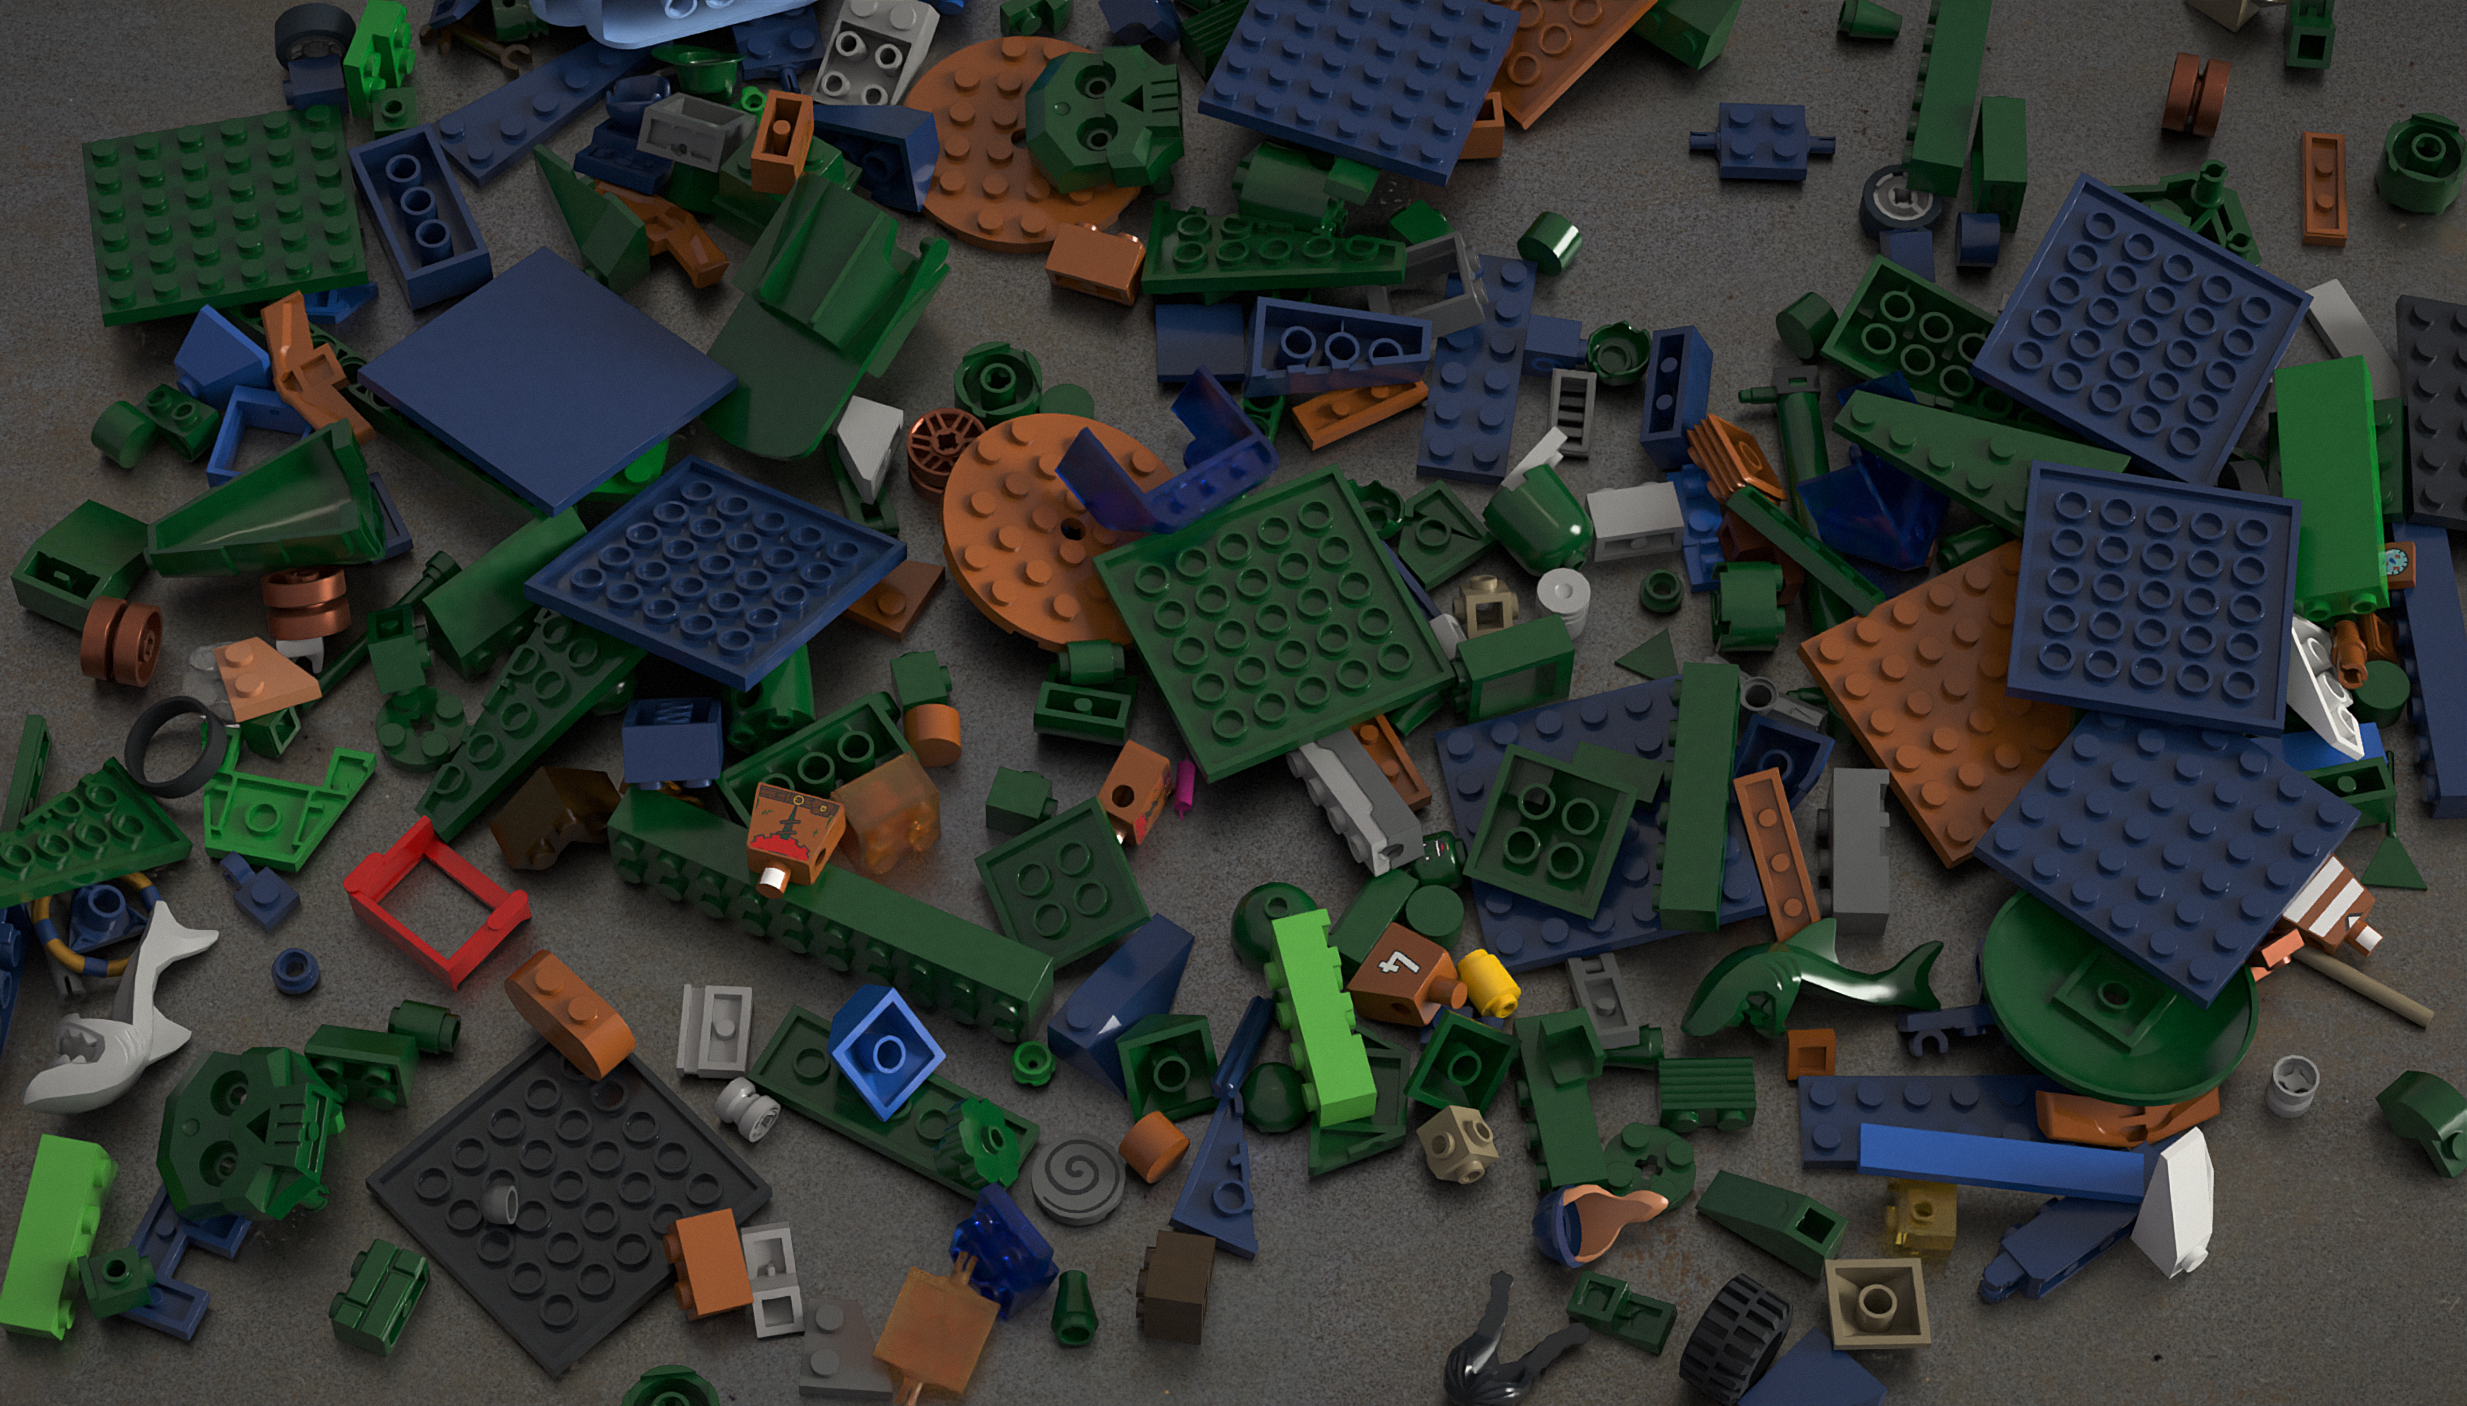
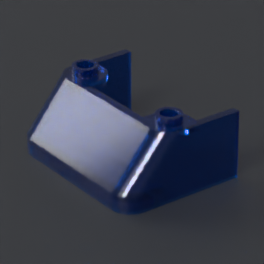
M1204 365L1199 366L1170 408L1196 438L1188 444L1183 452V462L1187 471L1144 494L1088 427L1080 430L1054 470L1103 527L1113 531L1173 534L1265 483L1278 468L1280 458L1275 447Z
M1900 371L1839 390L1836 394L1842 407L1845 406L1855 390L1918 404ZM1853 442L1849 447L1851 466L1797 483L1796 489L1817 523L1819 535L1824 543L1829 544L1835 550L1902 571H1908L1925 564L1951 499Z

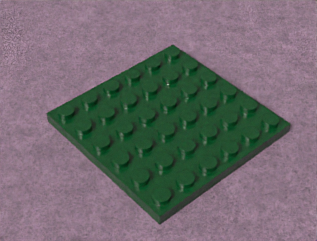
M316 104L306 110L273 111L267 114L230 118L224 121L187 125L181 128L143 132L138 135L82 143L100 304L105 327L199 312L206 304L213 309L284 298L298 290L303 295L369 284L339 104L331 106Z
M1337 462L1092 557L1094 573L1207 784L1451 687L1456 683V674Z

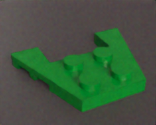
M202 722L200 727L202 752L208 738V723ZM224 726L227 735L225 756L217 772L204 785V836L207 856L224 859L229 853L235 851L248 864L268 866L269 868L297 873L373 773L377 765L376 755L374 753L335 746L323 785L319 787L234 771L245 739L243 732L238 728Z

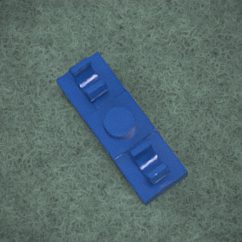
M1696 464L1682 465L1680 472L1666 473L1665 483H1674L1685 526L1681 553L1691 593L1719 589V580H1711L1712 566L1714 562H1725L1718 537L1716 536V531L1722 522L1719 504L1707 488V482L1711 480L1707 471L1702 470Z

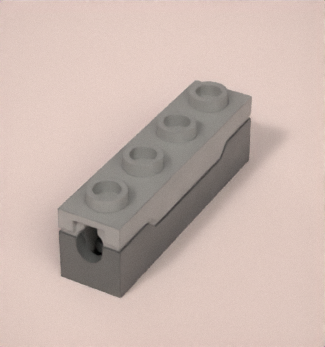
M1349 728L1286 753V760L1292 774L1296 778L1302 777L1314 804L1316 806L1323 805L1333 830L1337 834L1343 833L1346 836L1355 860L1358 863L1364 861L1375 877L1388 872L1390 868H1397L1425 855L1421 823Z

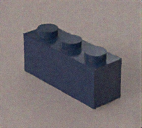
M1694 325L1653 331L1639 443L1659 470L1695 464L1688 454V448L1692 445L1687 437V430H1693L1694 424L1700 425L1701 419L1706 420L1714 353Z

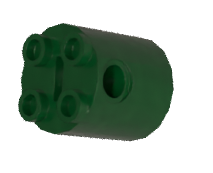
M1269 139L1264 140L1242 158L1236 168L1231 190L1234 192L1239 205L1238 214L1293 223L1294 230L1312 233L1313 229L1317 227L1329 229L1331 237H1334V234L1341 235L1348 218V210L1342 209L1345 200L1323 192L1326 178L1336 161Z
M806 643L746 693L720 682L726 739L732 747L745 753H751V756L817 721L808 646Z

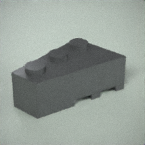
M1833 768L1825 809H1817L1816 833L1817 836H1825V849H1819L1818 875L1826 876L1827 889L1820 890L1819 912L1820 917L1836 919L1835 935L1884 936L1889 917V856H1886L1885 828H1889V812H1884V796L1887 785H1889V769Z

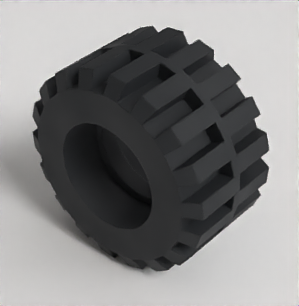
M1744 1273L1737 1275L1719 1291L1695 1327L1680 1360L1679 1377L1725 1406L1737 1405V1402L1762 1378L1780 1349L1792 1323L1794 1304Z

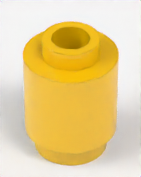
M1478 949L1466 955L1457 964L1455 969L1459 976L1458 981L1466 983L1468 988L1467 996L1482 1017L1492 1016L1503 1019L1517 1008L1519 1004L1517 1000L1521 995V989L1495 955L1488 954L1484 949Z

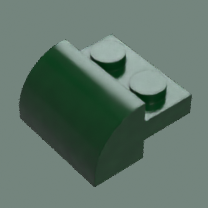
M1050 662L1045 681H1042L1034 710V732L1124 747L1130 735V723L1139 691L1140 677L1124 674V678L1114 679L1112 684L1070 686L1067 684L1066 678L1059 679L1057 663Z

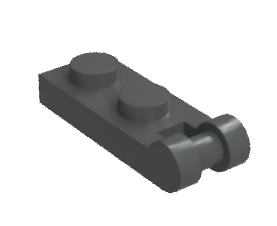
M1613 952L1600 953L1597 955V959L1582 961L1580 956L1566 958L1565 966L1568 983L1572 986L1578 1007H1586L1602 1049L1639 1045V1028Z

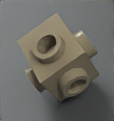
M1479 575L1471 577L1470 583L1458 584L1459 598H1452L1453 617L1458 618L1468 640L1513 627L1512 620H1517L1519 616L1517 595L1510 592L1503 580H1497V577L1493 575ZM1489 603L1485 610H1476L1475 604Z
M1448 1105L1416 1130L1427 1155V1164L1437 1179L1456 1181L1460 1184L1472 1183L1485 1174L1484 1169L1499 1159L1492 1142L1493 1134L1477 1109Z

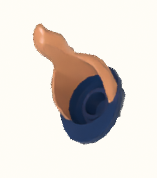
M1569 1184L1562 1185L1559 1190L1546 1195L1538 1204L1532 1220V1234L1542 1253L1549 1258L1559 1260L1562 1266L1568 1269L1581 1267L1584 1263L1598 1258L1608 1250L1617 1238L1622 1226L1628 1223L1649 1221L1666 1209L1669 1201L1664 1196L1649 1190L1635 1191L1624 1197H1618L1598 1185H1580L1576 1187Z

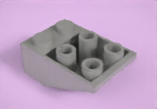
M844 0L810 95L813 96V101L823 105L900 106L927 55L940 15L930 4L918 0Z

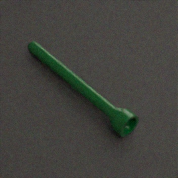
M439 550L425 563L426 569L422 572L423 578L392 607L411 603L414 611L422 604L423 598L457 575L462 569L451 556ZM367 630L315 678L319 683L322 697L369 654ZM321 698L295 706L299 710L306 711Z

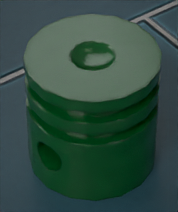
M490 0L496 36L499 43L528 39L530 34H532L533 38L539 37L538 33H543V36H549L548 22L535 15L529 0Z

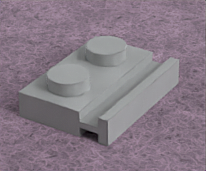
M1554 426L1500 483L1489 499V502L1504 487L1507 486L1513 492L1517 487L1525 483L1527 480L1522 474L1527 470L1543 464H1549L1554 469L1564 457L1558 451L1568 437Z
M684 984L676 1064L677 1077H684L685 1074H698L699 1078L736 1079L741 1076L746 1078L753 1007V987L706 985L705 988H692V985Z

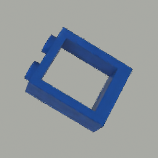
M235 385L206 470L209 487L221 486L242 473L232 471L247 426L303 435L302 439L316 432V430L293 406L285 404L278 392Z

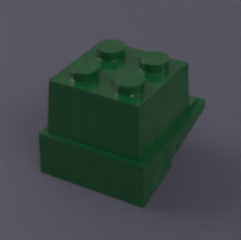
M759 126L720 167L719 192L711 200L713 225L752 248L786 198L785 195L752 190L750 158ZM812 135L803 172H810L821 176L851 192L863 175V169L844 159L842 151Z

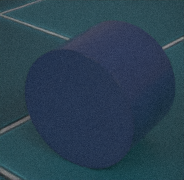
M1959 212L1955 231L1956 266L1995 268L1998 261L2000 242L1998 214Z

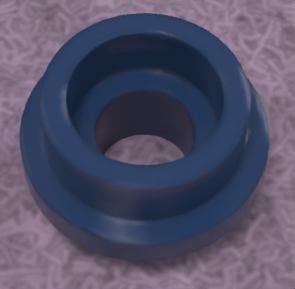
M290 948L278 955L272 965L271 974L275 985L281 991L289 994H299L315 985L319 977V967L317 960L309 952L300 948ZM296 969L304 971L296 977L288 976L291 971Z

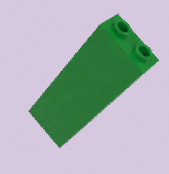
M2356 355L2275 369L2283 498L2302 500L2294 610L2296 614L2306 620L2318 622L2327 620L2331 616L2348 613L2369 614L2376 609L2390 607L2372 379L2363 355Z

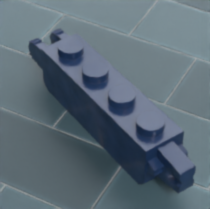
M2177 1135L2153 1147L2145 1140L2133 1150L2129 1147L2120 1150L2144 1154V1198L2160 1153L2180 1139ZM2065 1196L2060 1201L2056 1197L2051 1198L2035 1213L2036 1218L2024 1226L2021 1223H2016L2001 1235L1998 1240L2000 1246L1996 1258L1992 1260L1991 1264L1988 1263L1987 1267H1984L1983 1280H1980L1978 1287L1981 1299L1990 1304H1997V1302H2002L2003 1298H2008L2018 1290L2025 1298L2041 1299L2130 1236L2144 1199L2141 1204L2071 1196Z

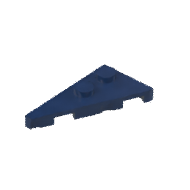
M1238 1090L1232 1100L1226 1101L1221 1097L1168 1225L1188 1234L1216 1238V1246L1253 1261L1258 1250V1240H1255L1252 1217L1254 1202L1253 1194L1249 1188L1251 1173L1247 1141H1244L1242 1122L1244 1114L1243 1098Z

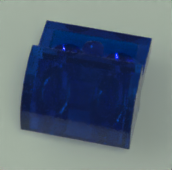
M997 1181L981 1189L972 1217L957 1224L948 1250L957 1269L970 1277L979 1288L985 1303L995 1308L1005 1321L1033 1304L1050 1287L1060 1271L1052 1261L1053 1248Z

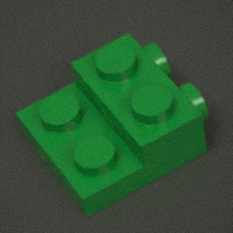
M368 1L344 59L343 68L353 116L369 119L373 110L371 90L385 89V87L399 88L404 75L410 74L413 69L415 50L410 49L412 35L410 34L411 26L410 23L405 21L408 10L398 1Z

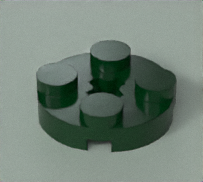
M418 686V689L410 694L402 696L392 695V698L385 702L377 715L375 731L381 750L386 754L387 760L394 767L409 773L424 774L436 771V766L445 763L447 760L449 762L452 761L462 745L459 738L468 723L462 701L457 696L437 687ZM419 723H429V726L434 729L433 731H424L422 737L415 736V731L412 727Z
M1634 1122L1626 1125L1622 1132L1614 1136L1606 1146L1603 1156L1609 1177L1607 1186L1609 1193L1618 1197H1624L1640 1190L1658 1193L1669 1201L1667 1208L1662 1212H1667L1672 1208L1675 1211L1682 1207L1689 1199L1696 1177L1694 1149L1689 1142L1683 1140L1678 1134L1661 1126L1644 1125ZM1645 1163L1654 1164L1656 1169L1661 1172V1175L1652 1174L1649 1180L1640 1177L1641 1169L1637 1166Z

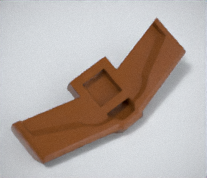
M598 178L594 179L595 189L600 195L610 191L645 223L650 256L669 250L693 278V285L697 289L720 281L730 261L698 224L693 214L655 193L650 195Z
M300 290L260 310L274 374L272 382L283 402L293 406L316 431L329 423H335L348 417L360 446L375 439L377 433L374 428L338 392L350 385V382L328 342L314 349L305 302Z
M2218 1086L2199 1097L2185 1102L2154 1107L2120 1105L2088 1096L2036 1090L2035 1094L2038 1126L2047 1139L2117 1147L2120 1150L2125 1147L2133 1150L2145 1140L2150 1145L2153 1142L2220 1115Z

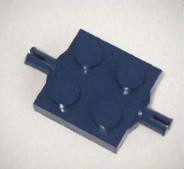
M812 3L803 7L728 25L736 54L746 55V59L739 61L744 80L762 77L780 79L783 92L801 94L796 76L804 71L820 69L826 51Z
M1720 102L1716 131H1690L1689 149L1715 150V154L1720 161V177L1806 181L1809 153L1834 155L1836 137L1810 136V132L1805 125V105Z

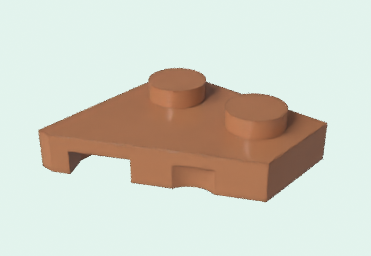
M257 636L213 649L236 723L322 697L317 679Z

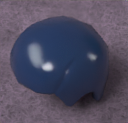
M655 75L633 76L620 79L615 84L613 97L611 96V91L606 92V111L609 117L621 126L640 130L645 108L671 96L670 82L665 77Z

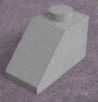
M853 395L846 411L840 410L836 416L832 433L834 436H837L838 455L864 503L873 505L904 436L903 410Z

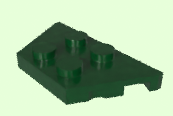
M1360 1024L1357 1025L1355 1030L1350 1031L1351 1035L1360 1033L1362 1036L1377 1091L1375 1115L1320 1127L1316 1113L1312 1111L1308 1176L1325 1173L1405 1143L1408 1096L1403 1093V1090L1409 1080L1410 1050L1393 1041L1380 1039L1374 1031Z

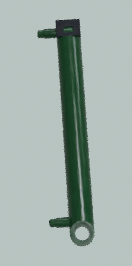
M1817 365L1773 368L1770 386L1751 387L1750 389L1740 390L1738 392V400L1741 404H1771L1773 418H1778L1794 520L1845 561L1819 406L1821 385ZM1804 568V585L1813 637L1855 617L1854 609L1850 604ZM1821 687L1799 688L1798 690L1786 692V695L1808 704L1824 705L1825 710L1829 712L1825 732L1840 744L1858 742Z

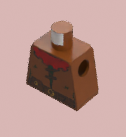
M1130 739L1126 742L1097 795L1102 801L1120 845L1123 840L1134 846L1140 845L1175 793L1169 759Z
M762 782L758 783L746 853L748 868L753 872L761 874L756 886L760 894L768 898L780 899L784 895L788 882L805 886L812 885L846 829L844 804Z

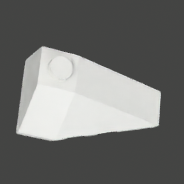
M2293 612L2286 702L2332 747L2358 761L2365 755L2358 722L2347 710V707L2353 704L2352 694L2347 689H2343L2337 677L2338 670L2331 661L2330 650L2333 642L2330 633Z
M2197 1127L2160 1153L2131 1235V1239L2169 1279L2182 1269L2186 1272H2191L2205 1260L2208 1255L2205 1249L2212 1234L2214 1170L2203 1133Z

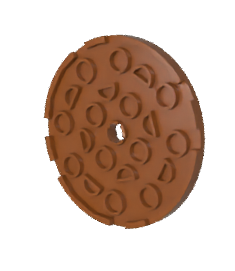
M1038 36L1002 37L963 48L944 58L925 73L912 88L903 104V107L934 114L940 152L928 194L923 203L922 214L934 225L940 223L947 229L957 233V239L993 251L1026 254L1051 251L1061 221L1073 225L1078 221L1087 222L1099 228L1100 232L1118 220V214L1131 201L1134 202L1144 186L1117 189L1114 183L1111 182L1059 195L1031 162L1028 148L1021 149L1013 145L1016 140L1022 139L1023 135H1026L1025 94L1051 59L1071 51L1094 52L1070 42ZM1098 91L1094 94L1099 95L1102 94L1104 91ZM1100 143L1096 147L1104 146L1106 143Z
M1043 413L1020 416L1002 422L979 435L968 445L951 470L942 491L938 522L942 525V534L945 542L942 549L957 583L973 604L1003 630L1010 634L1015 630L1028 638L1038 641L1037 647L1056 653L1057 651H1064L1065 642L1106 638H1109L1111 643L1121 642L1123 652L1134 649V646L1092 569V557L1196 517V514L1187 494L1174 474L1154 453L1131 436L1107 424L1089 418L1070 414ZM1061 525L1062 527L1067 526L1075 530L1080 529L1081 540L1067 539L1061 532Z

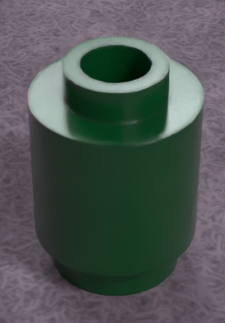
M1978 522L1940 540L1936 560L1942 572L1946 573L2005 544L2001 532L1993 523L1982 524Z
M1109 638L1065 642L1064 651H1057L1056 660L1059 679L1066 678L1067 684L1070 686L1112 684L1114 679L1124 678L1125 664L1121 642L1111 643Z
M407 999L402 1002L400 1007L392 1009L388 1022V1033L414 1036L418 1050L439 1055L443 1051H454L461 1030V1016L451 1014L450 1008Z

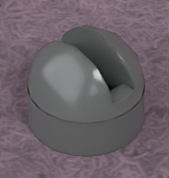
M514 1186L490 1187L482 1194L479 1206L486 1220L495 1224H513L515 1222L518 1211V1196Z

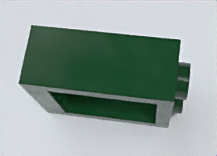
M1982 96L1971 146L1972 213L1998 214L2000 232L2016 233L2027 186L2025 98Z
M1559 613L1456 643L1455 662L1450 664L1456 674V683L1448 687V697L1454 712H1461L1467 725L1507 716L1569 697L1575 648Z

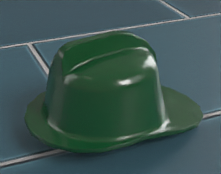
M665 45L651 50V55L654 58L674 64L680 86L684 92L711 102H725L730 99L732 88L736 83L738 61L746 59L744 54H726L688 45Z

